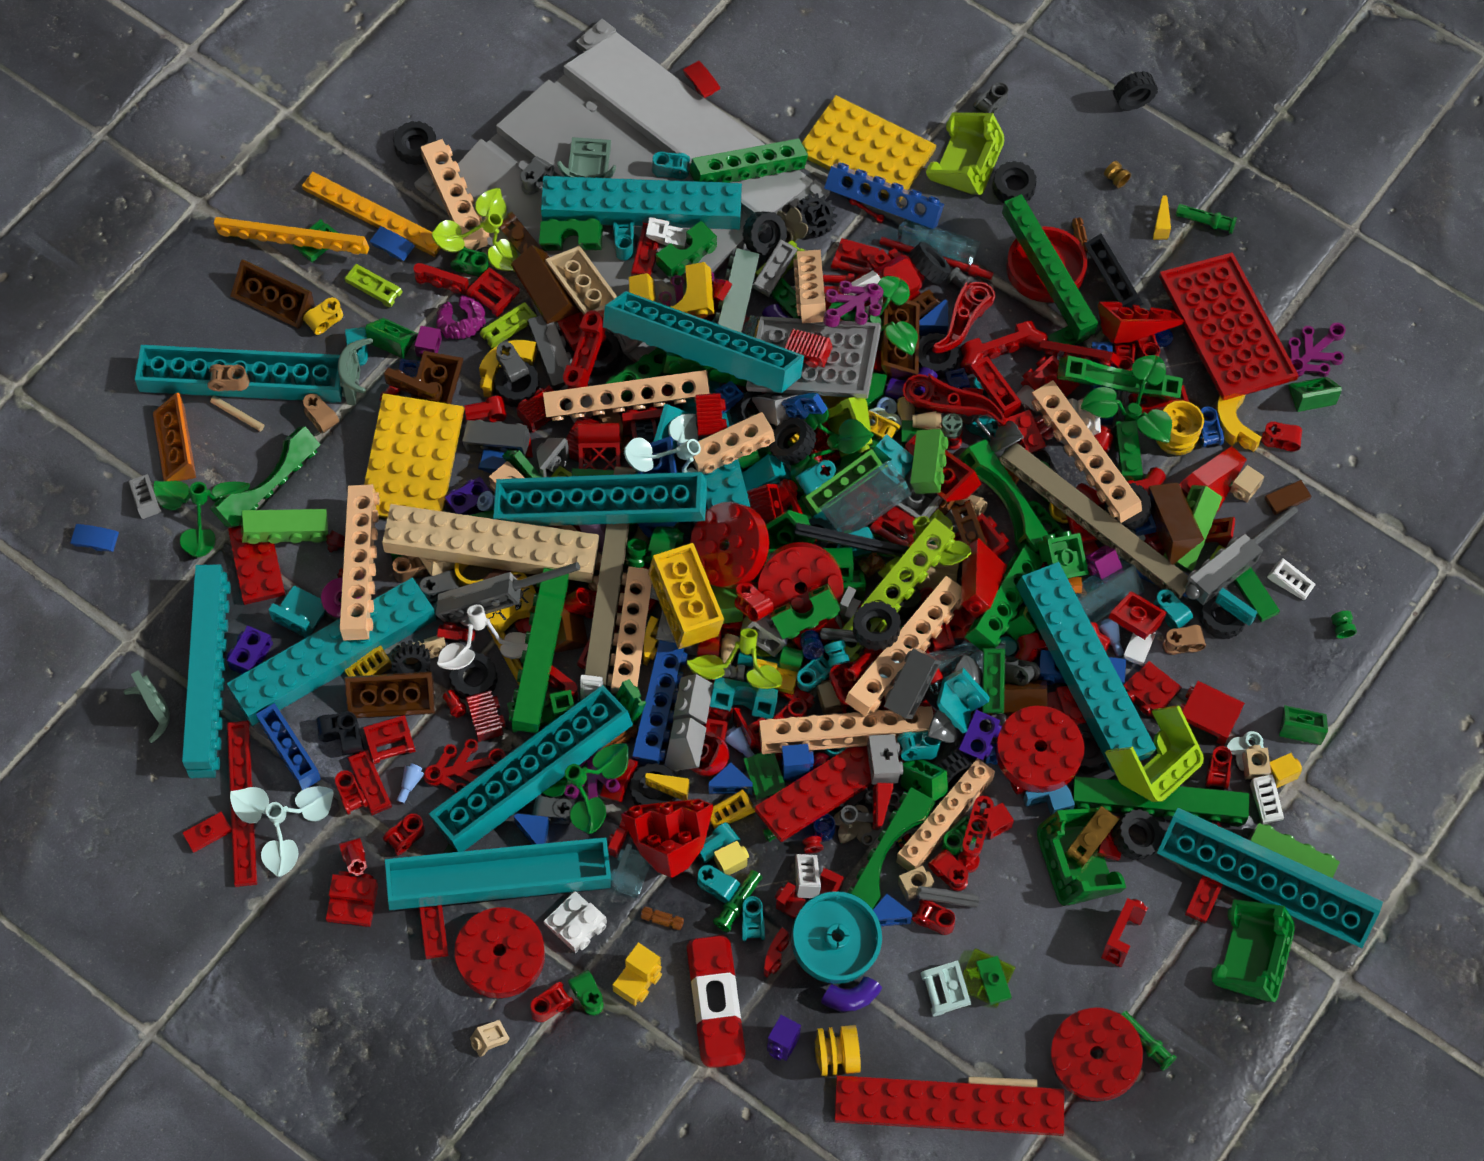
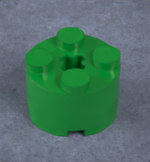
M669 526L654 528L648 548L650 554L649 557L646 556L645 563L651 565L653 555L683 546L684 533L679 529Z

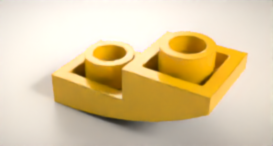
M653 616L648 621L643 642L642 659L643 664L646 666L650 659H655L658 649L656 648V636L659 619Z

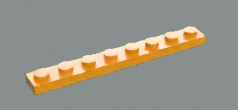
M312 172L302 185L304 191L377 228L382 226L413 243L416 248L433 257L441 249L433 240L431 231L315 172Z
M215 217L213 223L218 234L225 237L234 236L242 239H257L262 242L271 241L279 244H294L299 247L309 246L316 249H331L336 252L346 251L353 254H368L369 246L364 236Z

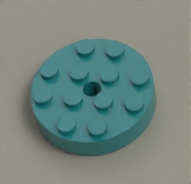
M827 892L812 898L800 910L792 926L791 945L796 960L809 975L826 983L841 984L861 977L870 969L881 950L882 930L877 915L865 901L845 892ZM838 933L842 941L837 944V941L833 940L831 934Z

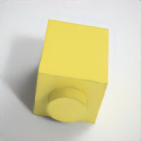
M738 841L714 852L716 865L721 872L727 875L747 867L749 854L744 846L741 847Z

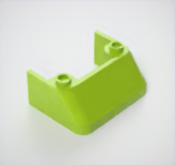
M1179 705L1152 710L1160 728V731L1154 738V745L1158 754L1144 767L1133 746L1111 749L1105 752L1119 782L1152 802L1164 801L1203 764V753Z

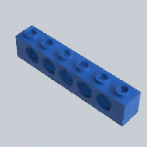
M838 162V164L831 166L824 189L928 228L934 229L937 227L944 207L940 199L933 196L927 198L922 196V193L917 190L911 189L909 191L903 189L904 186L898 183L885 182L886 179L879 176H868L864 170H852L845 163ZM846 176L852 179V185L846 184ZM864 183L870 185V192H866L863 189ZM881 190L888 192V199L882 197ZM900 196L906 198V206L900 204ZM918 203H921L925 206L924 213L918 210Z
M659 640L645 700L646 705L643 709L632 756L633 760L638 761L637 765L639 766L654 763L659 765L665 759L666 750L663 749L664 742L668 743L670 737V730H667L668 724L673 723L674 710H672L673 703L675 704L677 700V685L684 672H681L682 665L686 666L688 658L685 648L678 650L676 643ZM667 664L675 665L673 668H666L665 666ZM663 683L670 684V686L667 688L661 687L660 685ZM659 702H664L666 704L664 707L656 706V704ZM655 721L662 723L660 726L652 725ZM649 741L657 742L655 746L647 745Z

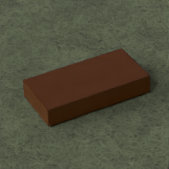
M1299 480L1266 495L1265 500L1274 515H1277L1292 506H1297L1310 500L1312 496L1302 480Z

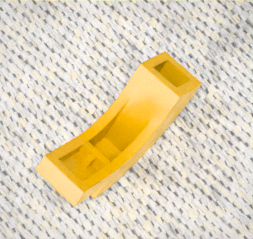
M527 340L508 341L514 346L524 363L527 362L530 366H534L537 355L536 342ZM497 346L487 353L479 367L481 377L480 388L483 389L484 397L488 398L493 395L495 375L498 373V369L502 368L496 358ZM502 351V354L509 356V352Z
M1246 394L1224 401L1220 396L1216 412L1223 431L1224 440L1231 446L1238 441L1243 448L1254 452L1258 448L1262 437L1244 426L1236 414V410L1244 402Z

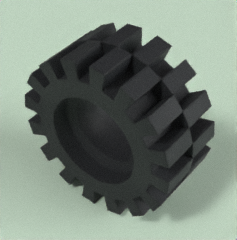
M409 640L408 644H405L404 641L401 642V647L397 645L395 650L393 649L392 670L394 674L429 672L428 669L430 670L431 667L430 653L428 648L425 649L423 643L419 645V642L415 641V644H412V640ZM411 657L417 658L419 660L415 664H406L403 662V660H405L406 658Z
M959 750L954 752L953 755H949L947 759H944L937 766L947 771L948 788L961 779L972 766V762Z

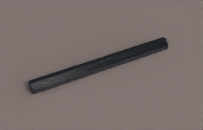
M796 523L793 531L797 536L900 558L910 548L908 546Z

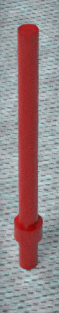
M881 237L879 242L881 245L909 253L914 248L913 246L885 237ZM943 256L952 268L958 267L974 277L980 276L989 280L993 278L994 272L981 269L979 265H969Z

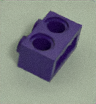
M481 477L469 480L465 486L449 492L445 497L446 506L451 513L472 515L481 513L483 511L479 510L477 506L480 495L475 496L473 494L490 491V489ZM458 503H464L462 506H456Z
M247 625L245 631L239 634L235 648L231 649L227 655L230 670L244 674L260 665L273 645L271 636ZM254 640L258 641V642H257L256 644H254V645H249V643H250L251 641H254ZM247 658V661L243 663L239 662L240 659Z
M975 709L967 732L964 733L958 749L981 760L984 759V756L989 757L993 745L990 744L993 736L997 738L1002 728L999 725L1000 720ZM984 719H988L991 722V729L987 732L981 731L979 727L980 722ZM975 739L981 740L983 744L982 749L978 752H974L971 749V742Z
M780 1015L768 1037L767 1051L770 1052V1056L777 1060L783 1059L787 1061L800 1039V1024Z

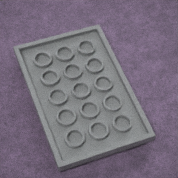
M760 316L757 339L784 348L791 330L795 329L828 337L833 346L824 368L819 366L812 368L803 363L801 378L782 393H818L819 396L868 399L881 331L880 323L866 322V324L860 325L852 321H840L838 326L828 327L823 322L802 324V319ZM747 380V391L781 393L774 392L764 386L755 385Z

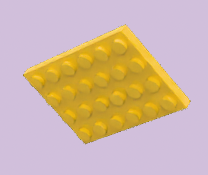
M835 95L802 142L808 154L807 160L829 171L832 165L841 162L849 165V168L852 170L860 169L866 171L868 176L882 177L886 179L885 182L901 184L904 186L903 189L906 190L911 187L936 150V144ZM849 176L845 177V179L852 182V179ZM863 184V188L871 190L869 184ZM881 190L882 197L888 199V192Z
M383 393L364 485L373 484L375 492L379 493L380 503L376 505L379 517L388 518L390 504L444 512L445 497L448 493L464 413L463 406Z

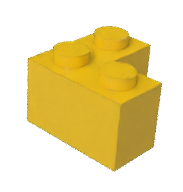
M639 942L626 958V967L613 984V992L634 1006L639 1001L643 1002L649 993L648 988L652 983L655 985L662 976L660 957Z

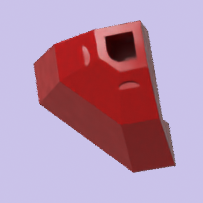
M702 799L636 805L622 813L621 818L641 856L658 873L672 878L687 870L703 849L713 812V804Z

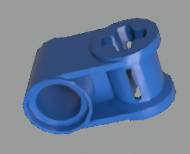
M1203 407L1200 410L1203 413V417H1207L1211 421L1204 420L1199 436L1201 447L1205 448L1207 445L1212 444L1223 445L1224 435L1216 410L1212 407Z

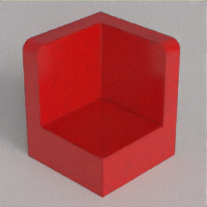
M824 868L820 875V894L840 892L844 877Z

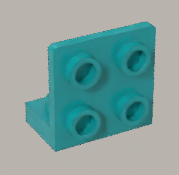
M296 586L291 588L280 606L272 603L268 609L272 621L306 638L311 635L326 612L320 598Z
M961 668L943 678L937 705L939 710L945 713L951 720L953 726L962 733H965L968 729L971 712L987 704L990 697L964 668Z

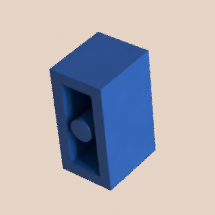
M808 744L782 746L781 766L784 782L796 781L813 770L814 756L813 751H809Z

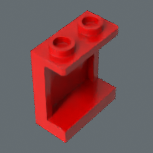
M1197 681L1195 687L1190 686L1185 696L1188 698L1186 705L1182 703L1180 708L1189 724L1218 737L1216 743L1224 746L1245 703Z
M1127 898L1105 946L1102 959L1122 967L1131 946L1119 941L1128 921L1141 925L1148 907L1144 906L1143 902Z

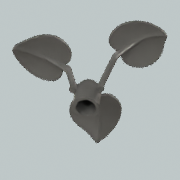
M962 414V421L965 424L970 425L975 421L991 439L988 443L998 458L1009 446L1024 438L1013 421H1007L1004 426H1000L996 431L995 437H993L979 420L984 415L966 416ZM962 447L954 452L953 455L960 460L959 456L966 449Z
M962 655L954 672L964 668L982 688L983 673L980 666L971 657ZM938 709L930 723L928 737L947 743L955 742L958 740L961 731L954 727L946 714ZM1005 714L991 715L1000 720L999 725L1001 726L1008 718ZM988 719L980 722L988 725L985 732L991 729V722ZM993 736L991 743L996 744L997 738Z

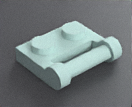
M958 960L920 973L922 980L925 981L932 1004V1016H939L945 1012L971 1005ZM936 976L940 977L947 1003H940L933 979Z

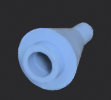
M490 491L483 492L477 501L479 510H494L495 496Z
M1109 618L1101 621L1099 630L1110 638V645H1112L1116 657L1124 655L1120 644L1118 624Z
M732 727L727 731L726 743L740 753H743L746 758L755 755L749 748L741 727L737 729Z
M410 763V766L405 765L402 789L396 801L404 804L409 792L413 790L425 775L421 772L422 768L412 763Z

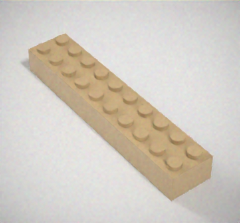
M390 504L382 543L386 553L535 575L543 573L544 568L557 569L578 562L580 570L569 573V580L593 583L599 550V535Z

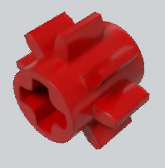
M1042 415L1036 417L1034 420L1042 438L1044 437L1048 441L1054 437V430L1051 426L1047 427L1042 419Z

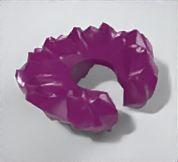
M460 296L459 306L468 314L467 319L455 322L452 319L453 307L450 302L446 301L437 311L436 328L441 330L446 339L470 338L471 335L479 332L480 328H483V325L486 323L483 306L472 298Z

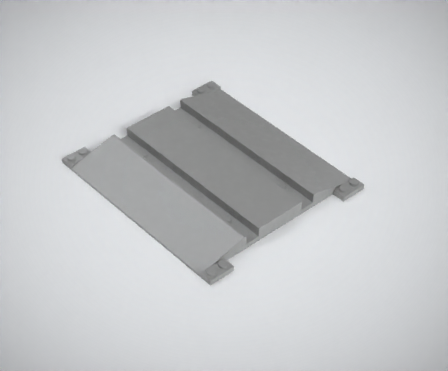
M601 19L576 41V46L584 51V53L563 66L564 75L555 83L548 79L496 125L497 134L487 143L480 139L458 163L460 169L458 174L460 178L464 177L467 184L466 192L467 194L471 193L474 202L484 192L500 188L506 204L507 214L512 211L539 244L543 185L535 194H525L521 189L522 181L520 174L530 164L532 159L538 156L554 165L555 169L552 176L564 177L558 169L557 162L561 161L568 169L572 137L611 140L608 171L613 165H616L612 178L694 181L690 172L686 179L655 176L652 172V158L657 152L687 154L690 157L687 167L689 171L692 158L765 144L618 34L616 29L608 22ZM800 170L730 182L742 183L740 230L710 229L717 236V247L711 254H706L698 263L705 262L711 268L715 278L728 266L730 256H735L736 248L746 249L742 232L745 221L751 214H755L758 211L774 212L777 215L779 210L785 212L789 208L796 207L800 204L799 201L802 198L806 199V196L809 194L813 197L814 194L818 193L819 198L823 195L827 198L830 195V190L824 189V185L816 179L813 181ZM427 171L414 183L415 188L447 212L429 171ZM446 178L445 180L450 181L453 178ZM453 194L452 196L458 197L460 194ZM810 203L807 206L813 207L816 203ZM461 210V211H460V213H466V212H467L466 210ZM512 223L507 228L510 231L515 225ZM762 224L759 227L758 237L769 227L768 224ZM602 225V250H584L617 297L625 291L629 292V277L631 276L642 226H634L633 256L629 260L623 261L616 257L614 225ZM470 226V227H468L467 229H468V230H471V229H473V228H475V227ZM498 228L500 232L497 235L496 241L498 242L501 239L509 241L501 229ZM489 233L490 237L487 238L489 247L494 246L492 243L494 233ZM568 237L564 241L563 251L544 252L549 257L575 248L579 246L578 237ZM685 241L684 249H687L690 246ZM660 243L658 252L666 247V245ZM516 249L517 255L519 257L521 254ZM655 260L651 277L654 279L656 302L662 304L659 300V294L662 291H667L672 295L670 305L674 306L676 305L674 286L671 284V279L656 265ZM686 271L681 275L684 279L682 285L684 295L687 289ZM679 277L674 279L675 285L680 283ZM663 294V301L668 300V294ZM643 342L630 353H625L623 349L622 353L636 363L643 355L651 353L656 347L649 346Z

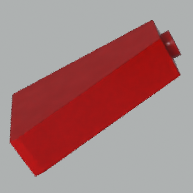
M979 538L968 545L971 549V555L962 561L961 605L975 618L991 608L1007 565Z

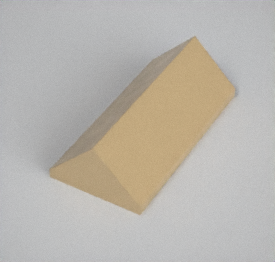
M580 246L545 259L546 264L583 315L591 310H605V305L617 297Z

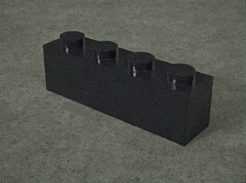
M1102 233L1084 243L1116 299L1122 303V307L1132 308V305H1139V307L1143 305Z

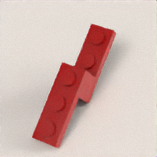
M986 356L971 364L970 370L991 397L992 402L1001 410L1004 417L1009 418L1019 414L1020 399L989 357Z

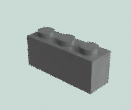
M467 420L462 442L466 452L482 453L484 449L500 452L520 450L526 457L530 433L527 426L520 423L504 424L499 421L493 423L484 422L483 420Z
M916 648L907 653L904 660L906 663L903 669L897 673L893 689H890L885 697L886 703L884 707L907 719H913L942 662Z

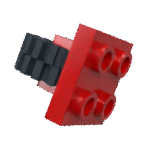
M652 407L645 411L628 410L626 413H622L623 435H632V439L643 438L649 443L654 442L663 409Z

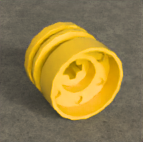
M1174 401L1163 409L1172 420L1170 442H1156L1162 450L1169 454L1185 455L1196 447L1204 425V417L1200 409L1194 404L1186 401Z
M856 1025L840 1026L839 1037H835L833 1028L828 1027V1038H825L823 1028H817L815 1055L821 1076L828 1075L827 1065H831L832 1075H837L838 1064H842L845 1074L859 1073L861 1071Z

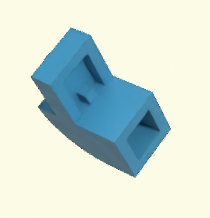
M1067 785L1058 790L1045 793L1025 791L1023 799L1026 807L1047 802L1051 815L1057 810L1074 809L1075 806Z

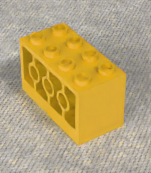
M690 543L653 555L648 575L678 650L718 637L724 617L694 544Z

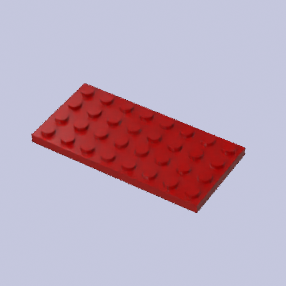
M1233 252L1160 272L1159 278L1178 315L1185 320L1183 325L1223 401L1298 379L1299 375Z

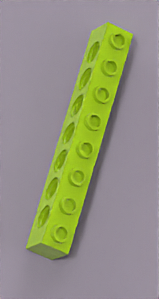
M934 518L862 606L872 601H881L885 604H890L898 613L901 608L900 603L912 596L915 591L913 589L918 582L921 584L926 579L929 568L931 566L935 567L942 559L940 555L945 549L949 551L954 545L955 533ZM932 540L939 543L938 548L934 550L927 547V544ZM917 557H923L926 561L923 565L917 566L914 564V560ZM909 573L912 575V579L909 582H903L900 580L901 575ZM895 589L899 593L896 598L891 599L887 597V592ZM854 615L842 629L853 630ZM874 617L867 621L871 624L869 632H882L887 626L886 621L882 618ZM857 643L855 647L849 648L846 646L844 650L849 656L850 662L860 658L861 655L859 653L865 647Z

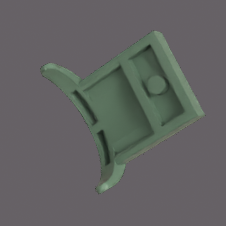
M572 137L568 169L561 161H558L559 171L564 177L612 178L616 165H613L608 171L611 140Z
M372 338L352 342L340 354L338 373L340 386L343 387L342 395L346 397L347 405H356L357 392L365 393V388L359 386L361 369L356 350L364 345L373 343Z
M137 670L131 674L137 686L124 690V694H141L149 710L159 722L155 733L149 738V742L153 743L166 730L170 720V712L164 698L155 689L148 676H142L140 671Z

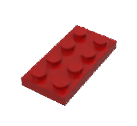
M241 526L228 528L244 605L285 596L275 544L270 542H259L257 544L242 543Z

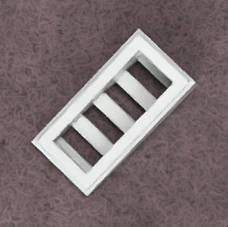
M1284 558L1276 563L1267 576L1269 580L1302 600L1307 598L1316 585ZM1295 579L1298 580L1296 585L1293 584ZM1302 584H1305V588L1301 591L1299 588Z
M581 675L580 701L603 685L602 677Z
M1273 775L1252 779L1250 787L1262 824L1283 820L1284 816ZM1270 793V796L1261 797V794ZM1273 802L1272 805H1263V803ZM1271 810L1276 811V813L1266 815L1265 813L1266 811Z
M795 854L797 897L814 898L820 894L821 889L817 855ZM801 864H812V866H805Z

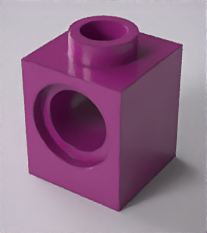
M420 326L415 343L416 356L422 358L424 351L438 353L442 341L440 329Z
M1106 545L1085 557L1090 575L1101 580L1123 568L1116 550Z

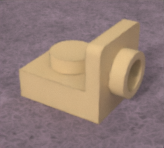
M500 1020L477 1027L470 1037L471 1045L477 1051L479 1057L484 1056L489 1049L506 1044L510 1039Z

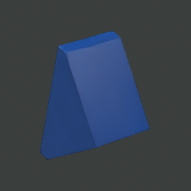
M946 299L919 321V336H926L929 333L947 335L948 301Z
M731 762L709 782V794H736L744 790L747 795H752V782Z
M526 814L514 815L516 826L532 845L547 842L548 817Z
M888 894L873 909L881 927L911 924L912 912Z

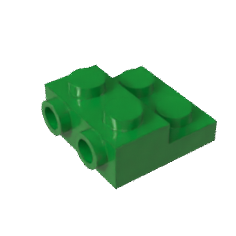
M1071 531L1059 533L1057 538H1055V534L1042 536L1043 541L1037 542L1041 561H1047L1048 566L1059 562L1067 578L1089 574L1080 533L1071 534Z

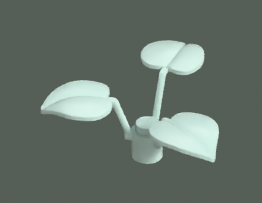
M684 414L670 422L668 433L672 440L677 441L678 448L652 455V447L647 440L643 438L632 439L624 448L625 458L629 465L639 472H648L653 469L652 459L677 453L680 459L687 460L682 467V473L697 472L694 468L687 469L688 465L694 461L693 457L698 455L701 450L698 443L696 414Z
M321 786L309 787L300 791L295 798V803L299 809L288 808L287 806L282 807L278 802L269 804L267 793L257 787L231 791L230 799L233 810L242 821L257 823L263 813L274 823L278 841L272 840L265 844L261 851V859L267 869L275 876L281 877L287 874L296 864L298 847L293 840L283 841L279 823L285 820L286 812H302L304 818L308 821L316 822L322 820L331 809L334 791Z

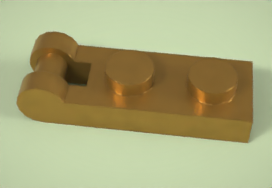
M1100 806L1066 850L1065 856L1068 858L1072 857L1077 861L1076 864L1082 868L1119 819L1103 806ZM1080 845L1086 849L1083 855L1077 851Z

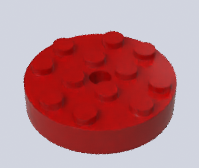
M1042 227L1079 289L1084 281L1087 269V255L1084 247L1077 238L1067 231L1055 227ZM1016 238L1009 249L1006 264L1007 275L1011 284L1019 293L1029 299L1038 302H1054Z
M722 502L712 506L706 511L705 521H697L691 534L690 543L694 544L709 583L714 586L734 589L741 583H750L760 573L768 556L769 535L766 524L754 509L746 505Z
M796 542L776 549L767 557L758 575V591L772 601L774 610L790 602L796 612L805 613L809 611L813 605L809 599V592L827 583L839 605L843 597V578L837 561L829 552L815 544ZM798 582H804L806 584L804 589H798L795 587V585Z
M1029 706L1016 711L1003 723L996 742V759L1003 774L1016 786L1031 792H1051L1064 787L1076 776L1084 756V741L1078 726L1065 713L1048 706ZM1036 747H1040V748H1042V749L1044 748V751H1043V752H1040V751H1037L1035 748H1036Z
M490 908L474 915L462 927L455 943V960L460 976L472 990L490 998H508L524 992L538 979L545 962V946L538 926L526 914L511 908ZM504 949L505 954L502 956L494 954L498 950Z
M1087 1008L1070 1015L1059 1026L1052 1041L1051 1058L1057 1078L1069 1092L1089 1101H1107L1121 1096L1133 1086L1142 1068L1143 1048L1137 1030L1124 1016L1105 1008ZM1092 1049L1093 1051L1099 1050L1103 1052V1056L1100 1059H1094L1091 1057Z

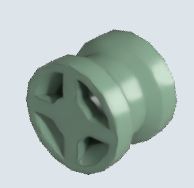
M950 413L942 419V432L948 439H955L962 433L963 421L959 415Z

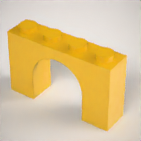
M705 262L686 265V293L682 300L676 305L671 306V308L699 318H706L708 315L714 314L711 268ZM648 273L629 277L630 293L656 302L654 279Z

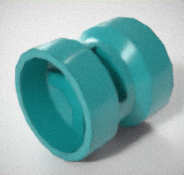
M844 640L823 646L825 653L829 656V667L850 662L849 656L844 650L846 647Z

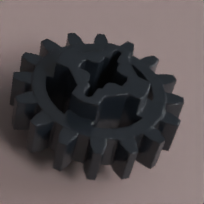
M818 193L814 194L813 197L809 194L806 196V199L802 198L799 201L800 204L796 206L802 215V222L808 225L807 236L811 232L813 237H817L818 234L823 236L826 232L832 230L831 226L836 224L833 220L837 217V214L833 213L836 207L830 206L831 200L825 201V195L819 198ZM810 203H816L813 207L807 206ZM818 224H820V225L824 224L823 227L816 228V225H818Z

